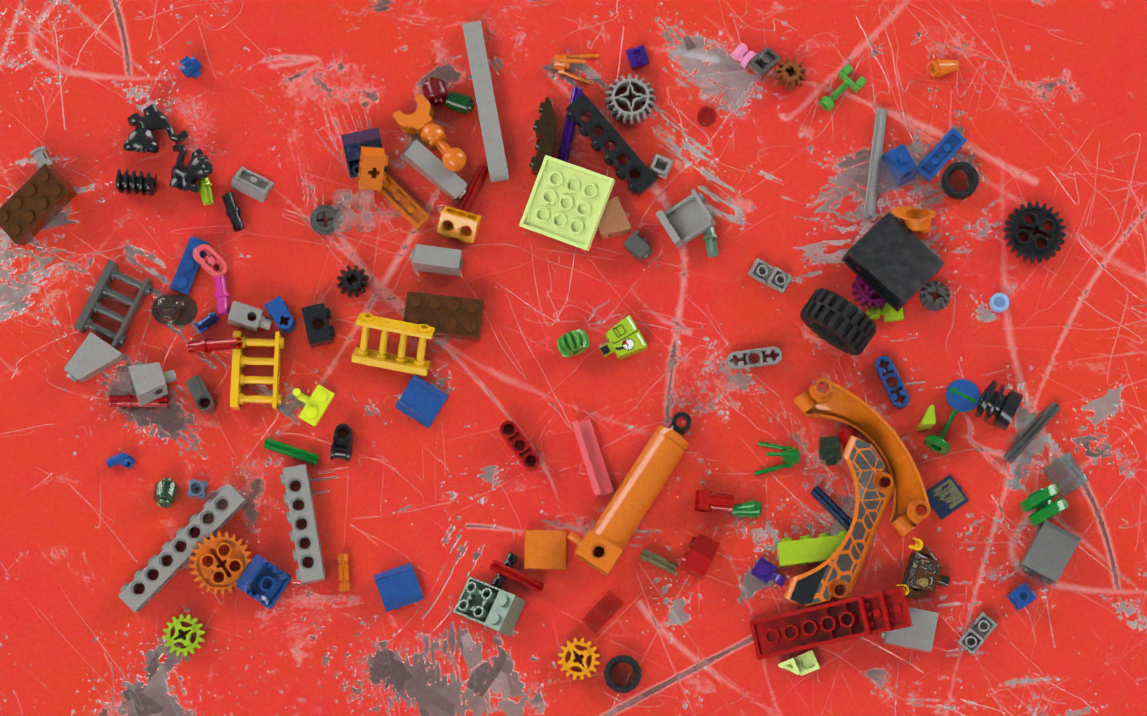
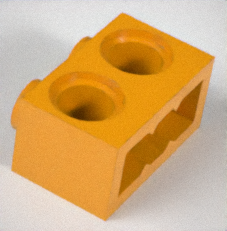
M445 206L441 211L437 233L447 238H458L464 243H473L477 237L482 216ZM446 220L451 221L454 226L447 225ZM464 226H469L472 231H466Z

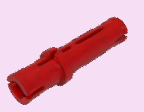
M240 337L213 340L204 338L201 341H189L187 349H189V353L204 352L207 354L211 351L241 349L243 342H237L242 340Z
M132 394L109 395V407H126L127 409L132 407L168 408L169 401H167L168 395L139 406L137 397Z

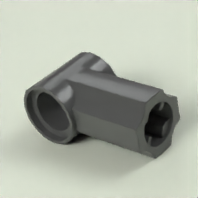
M198 375L188 379L185 383L198 409L204 414L213 413L216 409V402L209 393L202 377ZM210 400L209 406L202 408V403Z

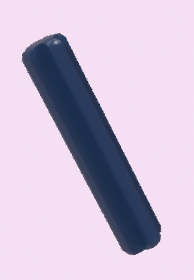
M816 486L811 491V495L848 531L852 519L819 486Z

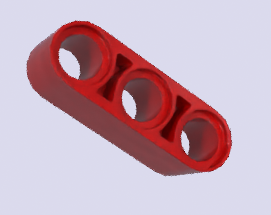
M513 421L503 422L500 426V433L505 442L526 470H537L540 466L538 454ZM512 426L514 432L511 435H506L504 433L505 427ZM520 441L525 443V448L521 451L515 449V444ZM529 457H534L537 460L534 466L526 464V460Z

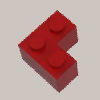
M700 533L697 537L693 536L689 547L692 549L690 553L685 552L680 563L683 565L682 570L703 580L720 543Z

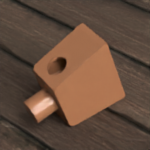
M618 196L607 201L597 228L601 239L631 233L630 223Z

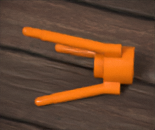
M556 54L554 69L558 70V74L590 84V81L567 72L566 69L570 68V63L585 64L586 60H580L582 58H598L600 55Z

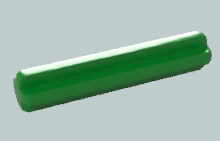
M266 438L263 447L314 465L318 463V454L270 438Z

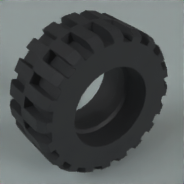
M820 288L815 290L800 313L801 320L805 322V325L830 345L850 355L856 356L861 354L876 333V325L867 314L856 307L855 304L846 300V298L828 289Z

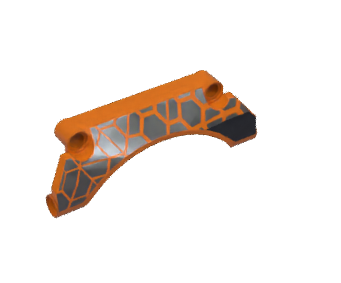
M850 436L843 452V457L850 468L855 486V510L850 529L838 549L825 562L806 573L791 578L783 596L786 600L810 606L830 602L831 597L845 600L851 596L896 486L892 476L883 472L885 465L873 445L860 438ZM884 479H889L891 481L890 485L886 488L881 487V482ZM844 586L846 588L845 594L838 596L837 589Z

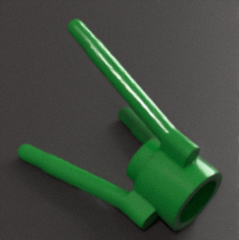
M758 442L759 446L782 450V452H767L766 455L782 457V462L786 463L755 471L754 475L793 467V464H798V448Z

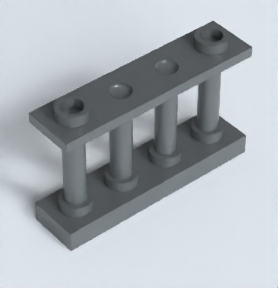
M108 260L74 328L83 334L89 329L113 340L111 345L119 350L120 346H123L127 340L126 334L146 295L149 296L152 292L153 282L147 277L143 283L119 272V266L115 262ZM118 279L139 289L135 300L112 290L110 287L112 280ZM109 296L131 306L126 317L102 306L101 301L103 297ZM99 312L122 323L119 331L114 333L93 323L92 319L95 313Z

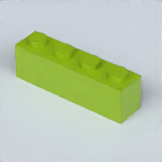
M840 531L835 536H831L830 533L819 534V538H811V535L800 536V540L792 541V538L780 539V542L776 544L779 568L825 562L841 545L848 531Z

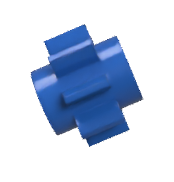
M185 56L180 61L182 66L179 69L188 79L191 76L196 79L202 74L200 68L203 66L194 56L191 58Z

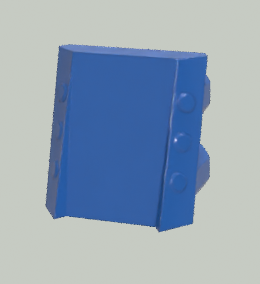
M414 375L397 401L395 408L430 428L449 395Z
M258 554L252 557L251 562L236 581V587L267 608L272 609L291 581L292 576Z
M411 563L374 575L386 612L400 609V607L424 599Z

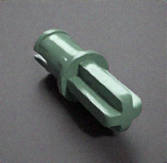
M714 226L704 232L703 238L709 258H715L719 255L716 241L718 236L715 235Z

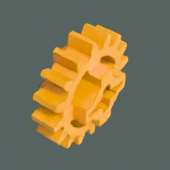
M574 638V643L571 644L569 641H566L568 646H561L564 652L558 653V656L562 658V660L558 661V664H563L560 670L561 672L567 671L566 677L573 675V680H576L577 676H580L582 681L584 675L590 678V671H597L594 665H599L600 662L595 661V658L600 657V655L594 654L597 647L591 648V641L585 644L584 638L580 642H577V639ZM575 646H582L587 650L579 651ZM570 651L571 658L568 662H565L566 654ZM573 651H575V653L579 656H584V658L582 659L584 667H582V665L578 662H573L575 660V654ZM592 656V662L590 667L588 668V666L586 665V660L588 657ZM573 667H578L582 670V672H574L570 669Z

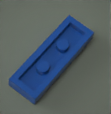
M952 128L917 166L916 172L926 181L930 182L966 143L967 139Z
M193 236L190 237L170 286L171 290L189 296L201 267L195 261L193 251L199 245H209V242ZM203 251L200 252L202 258L205 256Z

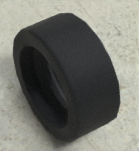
M966 162L950 164L941 178L944 192L954 199L970 197L979 183V175L976 169ZM956 170L967 172L971 178L970 187L964 191L954 190L949 184V177L952 172Z
M618 655L607 663L604 670L605 681L613 691L627 693L634 690L639 684L641 668L632 657ZM621 662L628 663L634 670L633 681L626 686L616 684L611 677L612 668Z

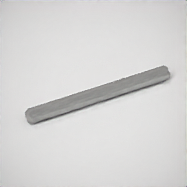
M877 109L875 114L863 214L866 218H874L887 117V110Z

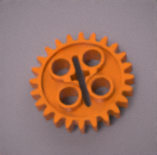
M217 531L214 537L210 532L209 539L202 536L203 543L196 542L199 547L198 549H191L195 555L189 556V559L194 561L188 564L189 567L194 568L190 571V574L197 575L193 580L195 582L200 581V588L206 585V592L213 588L214 594L217 593L218 589L222 595H224L225 589L232 593V587L237 588L236 581L247 568V563H250L252 558H247L251 551H244L248 545H240L242 538L235 540L236 535L234 533L229 537L227 531H225L223 536ZM221 545H228L226 553L220 554L218 552ZM211 548L215 550L223 561V564L231 574L230 577L226 575L220 565H217L218 562L211 553ZM205 556L212 557V561L208 565L202 564V559ZM232 561H239L237 569L232 570L229 568ZM216 572L223 573V577L219 581L213 580V575Z

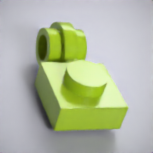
M888 303L885 304L882 310L879 309V306L877 310L872 306L866 312L871 320L880 319V315H883L884 322L904 320L903 307L897 312Z

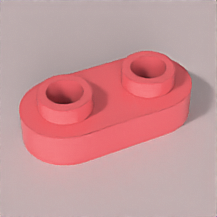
M202 244L194 249L193 257L195 261L208 274L217 277L226 273V262L209 245ZM201 251L205 254L204 258L200 256ZM214 264L218 266L217 271L213 269Z

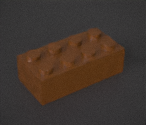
M44 164L0 207V227L15 244L25 246L77 195V192L53 166Z
M407 291L404 322L419 325L427 324L430 327H435L434 337L480 342L485 304L484 300Z

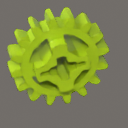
M180 614L179 619L173 616V623L166 622L169 628L163 629L167 635L163 636L162 639L168 641L164 646H171L169 652L173 653L176 651V656H180L182 652L185 657H188L189 652L196 654L195 648L201 649L202 647L199 643L205 642L201 635L206 634V632L200 630L204 625H197L199 619L194 618L191 620L192 615L189 614L186 618L183 614ZM187 622L193 626L186 628L182 623ZM175 628V634L171 637L172 631ZM182 631L186 633L188 632V634L186 635V640L180 638L182 636ZM196 634V640H195V642L193 643L192 640H193L194 635ZM183 643L186 648H178L175 645Z

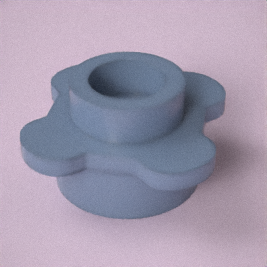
M191 479L187 495L190 498L198 497L199 499H204L208 483L205 480L197 481L196 479Z

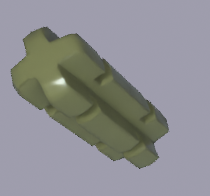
M644 549L641 553L640 558L646 562L648 560L650 564L663 570L666 569L671 574L675 573L677 569L676 563L668 562L667 559L655 553L651 554V551Z

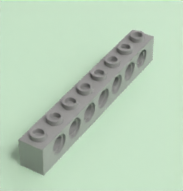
M230 484L227 486L223 485L217 491L218 495L213 500L209 499L203 505L204 509L199 514L195 513L189 519L190 523L185 528L181 527L176 532V537L162 546V552L158 556H152L147 562L149 565L144 570L140 569L133 576L135 579L130 584L126 583L120 589L121 593L118 597L133 612L138 614L191 560L189 556L195 555L191 549L199 548L196 542L203 543L202 536L209 539L210 532L215 536L217 531H220L248 502ZM227 501L228 507L225 510H220V502ZM212 514L214 521L211 524H206V516ZM195 528H199L200 535L197 538H192L191 532ZM181 542L186 543V549L183 552H179L177 549ZM171 556L172 564L165 566L164 559ZM157 570L159 573L158 578L151 580L150 573ZM143 584L145 587L144 592L137 594V586Z

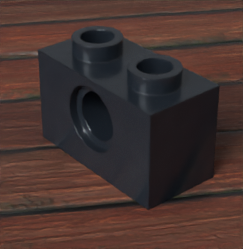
M324 303L301 308L311 348L334 343L333 337H336L334 326H330L329 319H332L330 308H326ZM323 321V328L316 329V322Z

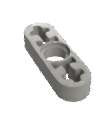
M778 347L732 352L727 357V366L732 370H742L777 365L782 359V352ZM771 351L778 354L775 361L769 357L765 359L766 362H763L762 352H765V356L770 355ZM753 353L758 354L760 357V361L756 364L749 361V356ZM746 354L745 360L747 365H744V361L738 362L737 366L730 362L733 360V356H736L737 359H743V355Z

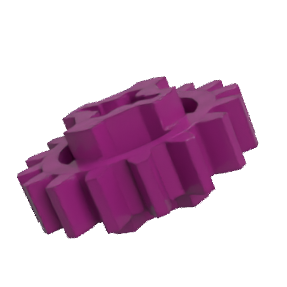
M856 276L855 282L852 284V295H856L855 302L860 300V306L862 307L865 304L868 310L871 306L875 310L878 309L879 305L884 308L887 302L859 276Z

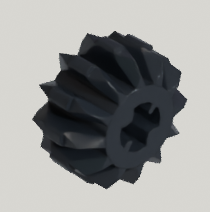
M357 265L354 266L353 270H351L350 266H347L348 271L341 270L340 272L343 276H337V280L340 281L337 287L342 288L341 293L343 295L348 292L349 298L352 297L353 293H355L356 297H359L358 292L365 293L366 291L363 287H369V283L366 282L369 277L364 275V269L358 271ZM353 278H355L357 282H354L353 285H351L349 281H352Z

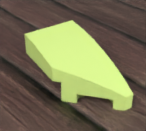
M814 650L778 664L780 668L801 676L821 668Z

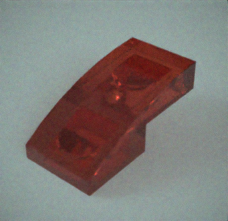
M608 591L586 614L582 621L594 633H597L624 603L614 593Z

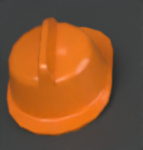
M896 206L891 209L892 215L903 219L907 229L916 233H928L931 228V219L936 216L934 210L912 206Z

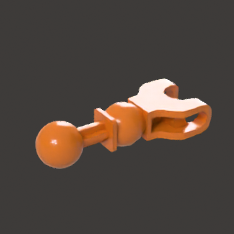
M421 93L414 97L418 106L414 113L405 115L400 110H397L392 114L396 124L405 134L418 135L425 145L431 147L433 152L439 150L443 155L442 163L447 170L457 172L464 168L466 164L465 153L461 149L451 148L447 144L448 139L442 127L433 121L435 114L430 102Z

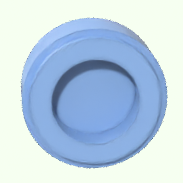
M996 293L990 298L989 306L994 312H1004L1009 306V299L1003 293Z

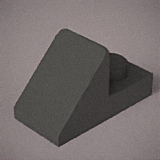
M766 47L748 62V69L763 80L769 70L776 66L782 58L772 49Z

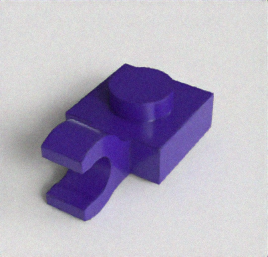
M760 557L750 573L765 584L772 580L782 587L786 581V578L775 573L777 567Z

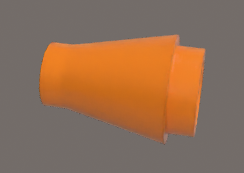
M935 59L930 62V73L937 78L958 71L959 63L957 60Z

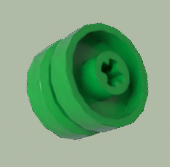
M1056 483L1035 491L1018 504L1021 510L1026 513L1034 508L1036 509V512L1027 518L1031 527L1070 507L1065 498L1052 501V498L1061 492Z

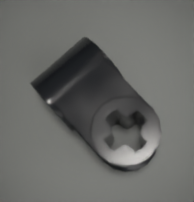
M339 424L334 430L330 460L335 458L345 459L347 462L351 460L353 430L347 424ZM343 428L349 431L346 438H340L339 432Z

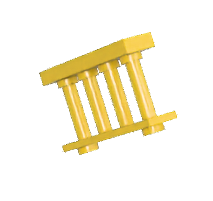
M370 313L359 314L356 325L363 326L360 347H355L351 362L427 376L431 361L424 359L427 339H432L435 327H430L427 324L419 325L373 316ZM370 328L381 330L379 351L368 348ZM389 332L400 334L398 354L387 352ZM408 335L419 337L416 358L405 355Z
M233 331V338L240 337L242 340L237 342H243V346L241 349H232L230 407L233 410H240L241 405L244 403H272V408L279 411V405H282V394H279L281 349H284L285 338L282 337L280 332H275V339H250L244 337L241 331ZM246 346L275 347L274 358L246 357L243 355V348H246ZM245 365H274V377L245 376L242 374V367H245ZM245 384H273V396L244 395V393H241V386Z

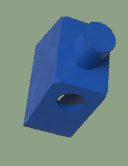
M904 144L882 155L898 187L915 179L917 167Z

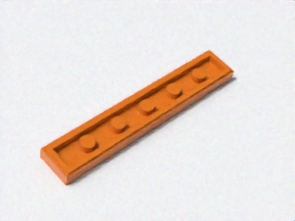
M342 148L340 153L345 157L344 148ZM386 172V183H382V190L378 191L419 231L431 219V216Z

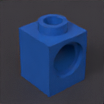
M1025 582L1006 595L1017 611L1022 610L1037 599Z

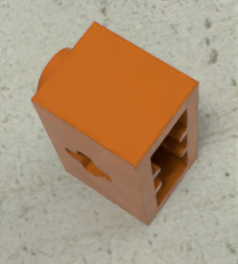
M361 146L357 178L359 189L382 190V183H386L384 166H388V155H385L384 148Z

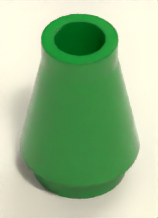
M751 500L733 505V515L757 519V517L762 516L761 502Z

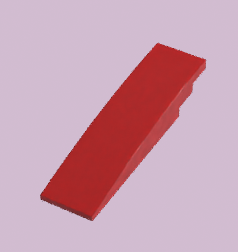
M904 587L749 621L758 660L913 626Z

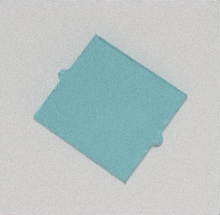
M1070 452L1059 459H1054L1052 464L1043 469L1051 483L1058 485L1061 490L1059 494L1061 497L1072 491H1077L1079 486L1088 481V478Z

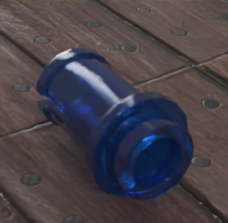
M214 311L208 312V315L195 323V326L202 334L212 325H217L220 319Z

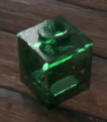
M839 436L821 437L818 439L820 463H825V466L837 465V462L841 460Z

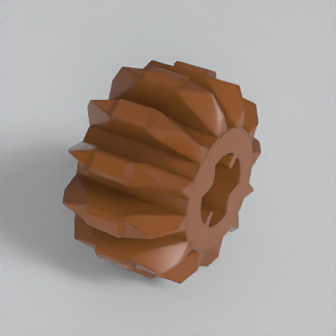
M788 58L785 59V63L780 61L779 67L775 68L774 71L777 73L774 77L775 80H780L778 85L782 86L785 84V90L789 86H791L792 90H795L796 85L801 87L802 81L806 79L804 75L806 69L801 68L803 63L799 62L796 64L795 58H793L792 62ZM789 72H793L792 77L788 76Z

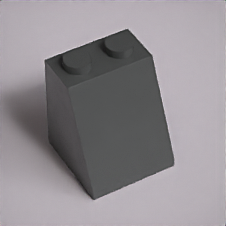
M1045 520L1037 526L1018 566L1023 568L1022 571L1031 576L1035 574L1040 577V581L1049 585L1051 583L1054 584L1059 580L1081 538Z

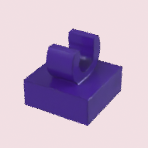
M644 45L626 50L632 70L650 63Z

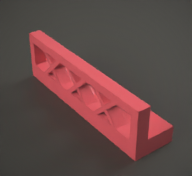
M591 419L581 422L573 421L572 427L595 498L614 493Z

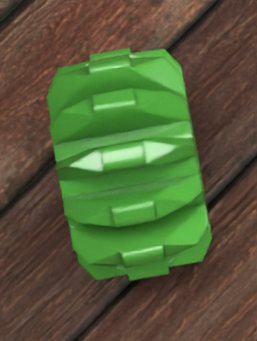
M581 329L567 332L558 338L557 348L562 357H574L585 352L590 347L588 335Z

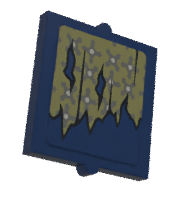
M951 475L926 491L929 504L931 505L930 508L936 512L941 520L969 501L961 490L962 487L957 485Z

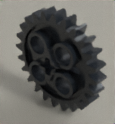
M1028 202L1027 208L1021 204L1020 210L1015 208L1013 210L1014 214L1010 213L1008 216L1010 220H1006L1004 223L1008 227L1003 229V232L1008 233L1003 237V239L1009 240L1006 247H1013L1010 253L1016 251V258L1022 255L1023 262L1030 258L1031 263L1035 259H1037L1038 263H1041L1042 257L1048 261L1050 259L1049 255L1054 257L1056 255L1055 251L1059 252L1061 250L1059 245L1065 243L1060 238L1066 236V233L1061 232L1066 228V226L1060 225L1063 219L1056 218L1059 212L1053 214L1051 213L1053 207L1047 210L1045 203L1042 207H1039L1038 202L1034 206H1032L1031 202ZM1030 217L1033 220V224H1027L1024 218ZM1042 224L1050 225L1051 231L1044 230ZM1033 229L1036 230V236L1033 235ZM1019 234L1025 235L1026 238H1027V241H1025V242L1020 241L1019 238H1018V235H1019ZM1036 241H1042L1045 248H1039L1036 245Z

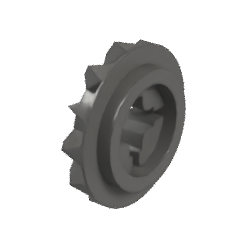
M321 205L311 213L310 224L317 233L328 235L335 232L340 226L341 218L334 207ZM324 213L328 219H332L328 221L327 227H325L323 222H320V220H323Z
M930 281L923 285L920 290V302L930 311L942 310L949 303L950 291L945 284L939 281ZM937 289V295L940 298H937L933 303V296H930V293Z

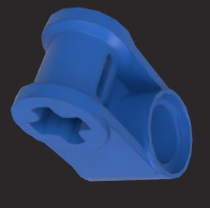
M280 295L264 304L272 320L274 319L278 328L283 333H291L295 329L296 323ZM284 320H287V322H288V325H287V326L284 325V323H283Z

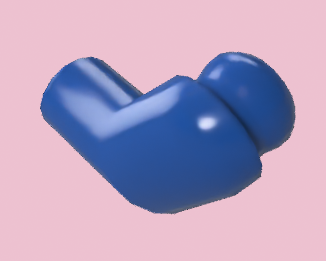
M121 452L106 459V463L109 468L120 464L130 469L134 466L135 460L132 456Z

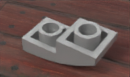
M759 258L755 259L747 274L758 282L781 293H784L792 278L791 275L777 267H772Z
M982 611L957 643L973 655L998 623Z

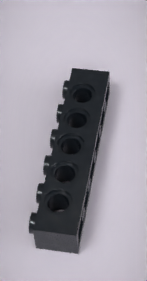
M584 93L566 108V117L571 123L575 122L579 126L578 131L581 135L591 140L590 144L593 149L603 154L604 157L602 158L605 163L615 168V174L621 181L624 179L627 182V188L633 195L641 196L657 182L658 179ZM582 114H588L591 120L588 122H584L581 120L580 116ZM600 128L603 134L596 136L593 134V129ZM611 142L615 145V149L607 150L605 144ZM625 157L627 164H619L617 158ZM637 171L640 177L632 179L630 172Z

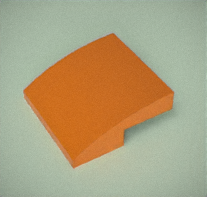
M525 530L524 569L566 570V531Z

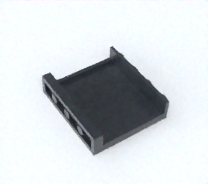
M889 212L853 245L841 259L897 312L945 264L939 256L927 248L923 242Z

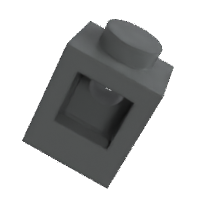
M635 230L623 243V248L639 262L643 259L647 260L653 253L648 240L644 237H639L638 230Z

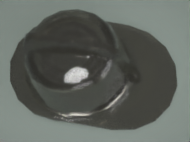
M161 295L154 301L152 306L153 317L162 324L186 325L195 319L198 312L195 301L185 295Z

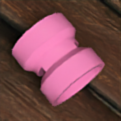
M742 42L733 51L731 57L734 60H738L741 66L746 69L748 62L757 54L754 51L748 50L747 45Z

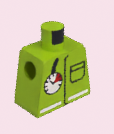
M628 315L605 334L608 343L599 347L604 357L614 352L619 360L647 350L648 345L631 316Z

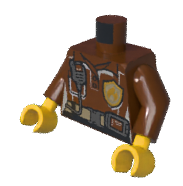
M912 538L915 540V546L909 545V548L916 551L911 552L902 584H897L896 586L905 588L906 597L917 599L928 596L930 592H934L936 585L947 588L950 577L940 574L942 565L939 563V559L923 544V541Z

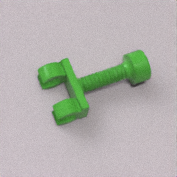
M849 64L837 76L843 83L829 97L823 96L819 100L820 106L827 112H830L835 107L834 101L848 87L857 93L867 82L861 76L854 83L848 77L853 71V67Z

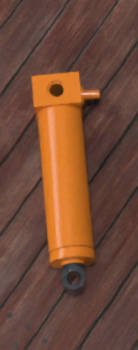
M676 413L667 428L661 425L657 426L593 529H589L583 538L573 532H570L568 535V539L578 545L575 557L606 577L612 572L622 556L626 544L683 456L684 451L689 446V443L683 439L684 434L691 426V418L687 413ZM684 419L687 425L685 427H678L676 421ZM596 550H602L604 555L596 557L593 553Z

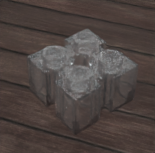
M336 189L333 193V210L338 211L334 216V232H349L352 227H356L357 232L373 231L376 227L375 212H371L372 207L375 205L374 190L359 189L356 194H352V189Z

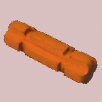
M338 554L340 592L350 591V583H348L350 580L349 565L347 564L349 562L348 554Z

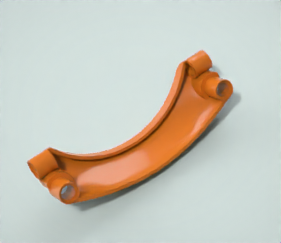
M826 378L818 379L808 391H804L793 400L805 417L823 418L842 423L848 427L852 426L855 431L866 438L877 450L887 468L888 474L892 476L896 484L892 494L889 522L901 537H904L913 530L917 524L930 514L931 508L927 493L910 453L893 428L873 408L853 393ZM824 384L828 390L822 393L818 390L817 386ZM916 506H923L925 514L919 515L916 512Z

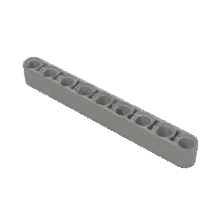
M481 21L462 23L490 181L492 183L509 180Z

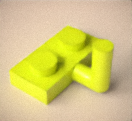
M318 384L311 397H309L298 388H295L293 390L294 396L306 404L298 417L316 427L333 400L335 393Z

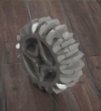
M630 73L628 74V79H625L623 75L620 76L621 81L614 79L615 85H609L610 90L606 91L608 97L605 98V102L609 103L607 110H612L610 112L611 116L617 114V121L623 118L624 124H626L627 120H630L632 125L634 119L641 123V117L646 120L647 114H652L651 108H655V103L652 101L656 100V96L652 95L655 93V90L650 88V82L644 84V77L638 80L639 75H635V79H633ZM627 87L626 93L616 96L621 89ZM633 87L640 89L644 93V95H642V93H636ZM630 92L631 97H633L632 106H630V102L628 101ZM646 102L641 109L634 112L636 105ZM617 103L626 106L628 108V112L622 110L617 105Z

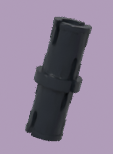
M229 192L222 195L226 207L225 213L231 221L233 231L243 230L245 225L240 215L241 210L235 202L233 193Z

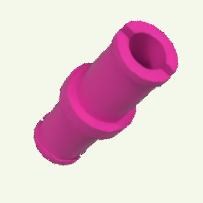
M226 276L214 277L216 288L214 297L217 299L219 316H226L230 313L228 302L230 293L227 292Z

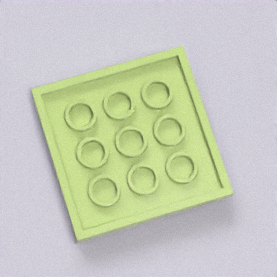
M545 155L519 226L589 251L615 179Z

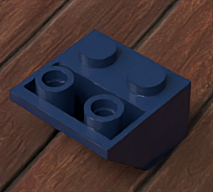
M378 128L341 135L350 178L358 177L361 146L382 148Z

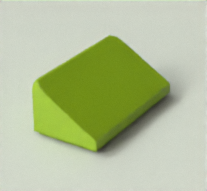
M930 405L925 411L916 431L930 430L936 424L935 407L933 405Z

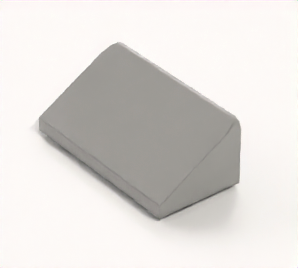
M242 166L232 177L231 182L232 188L262 203L267 199L274 186V182Z

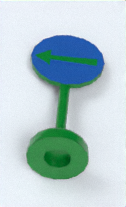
M959 379L948 386L946 401L953 410L939 436L928 435L925 438L924 444L932 451L943 455L949 453L950 445L943 438L957 411L969 412L975 409L980 399V392L974 383L965 379Z

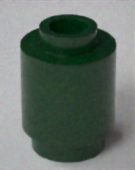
M449 92L445 106L449 107V110L467 115L468 112H472L474 101H472L471 96L458 92Z

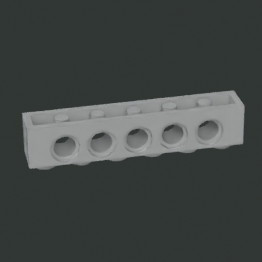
M306 464L282 468L283 474H280L281 484L285 485L286 493H283L285 504L289 506V512H286L287 521L292 524V531H289L291 542H295L296 548L293 550L294 561H298L299 569H296L297 580H301L303 585L325 581L326 574L308 467ZM300 482V490L292 491V484ZM303 501V509L295 510V503ZM306 520L307 527L303 530L298 529L299 521ZM310 539V546L303 549L301 547L302 540ZM307 558H313L314 564L310 568L304 566V561Z

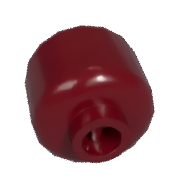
M431 77L425 80L422 86L424 97L433 106L442 105L448 96L445 81L438 77Z

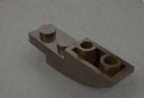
M546 97L545 102H541L538 111L541 115L539 120H535L533 127L536 137L541 138V140L538 139L536 142V157H532L530 162L532 174L537 176L545 155L553 157L555 151V115L551 100Z

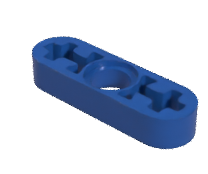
M880 356L875 361L874 368L892 405L897 409H902L909 403V395L892 360L887 356ZM881 361H883L884 363L887 362V371L890 372V370H892L893 373H889L885 377H883L882 374H885L886 372L883 367L879 368ZM889 377L895 378L897 386L889 387L886 380ZM899 387L901 388L898 391L899 396H904L905 398L903 404L895 401L897 399L896 392L891 394V392L896 391Z

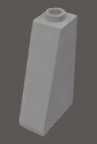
M417 139L412 141L399 156L451 199L454 200L457 197L460 199L466 193L465 187L468 184L455 172L447 170L442 161Z

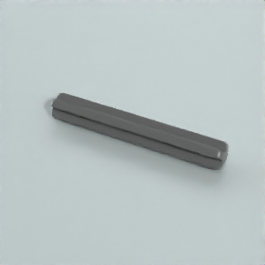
M1052 402L1006 453L1004 458L1009 463L1014 462L1060 410V406Z

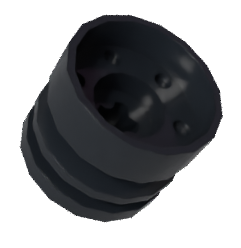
M993 380L983 391L977 403L975 416L979 418L986 411L983 420L987 421L991 415H994L993 425L1005 431L1022 401L1023 394L1011 389L1007 395H1004L1005 385L1002 384L998 391H996L998 382Z

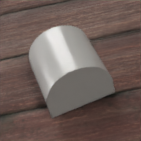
M656 154L649 170L654 175L666 179L671 170L673 160Z

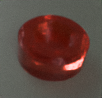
M703 107L698 112L697 120L702 126H711L716 120V112L711 107Z

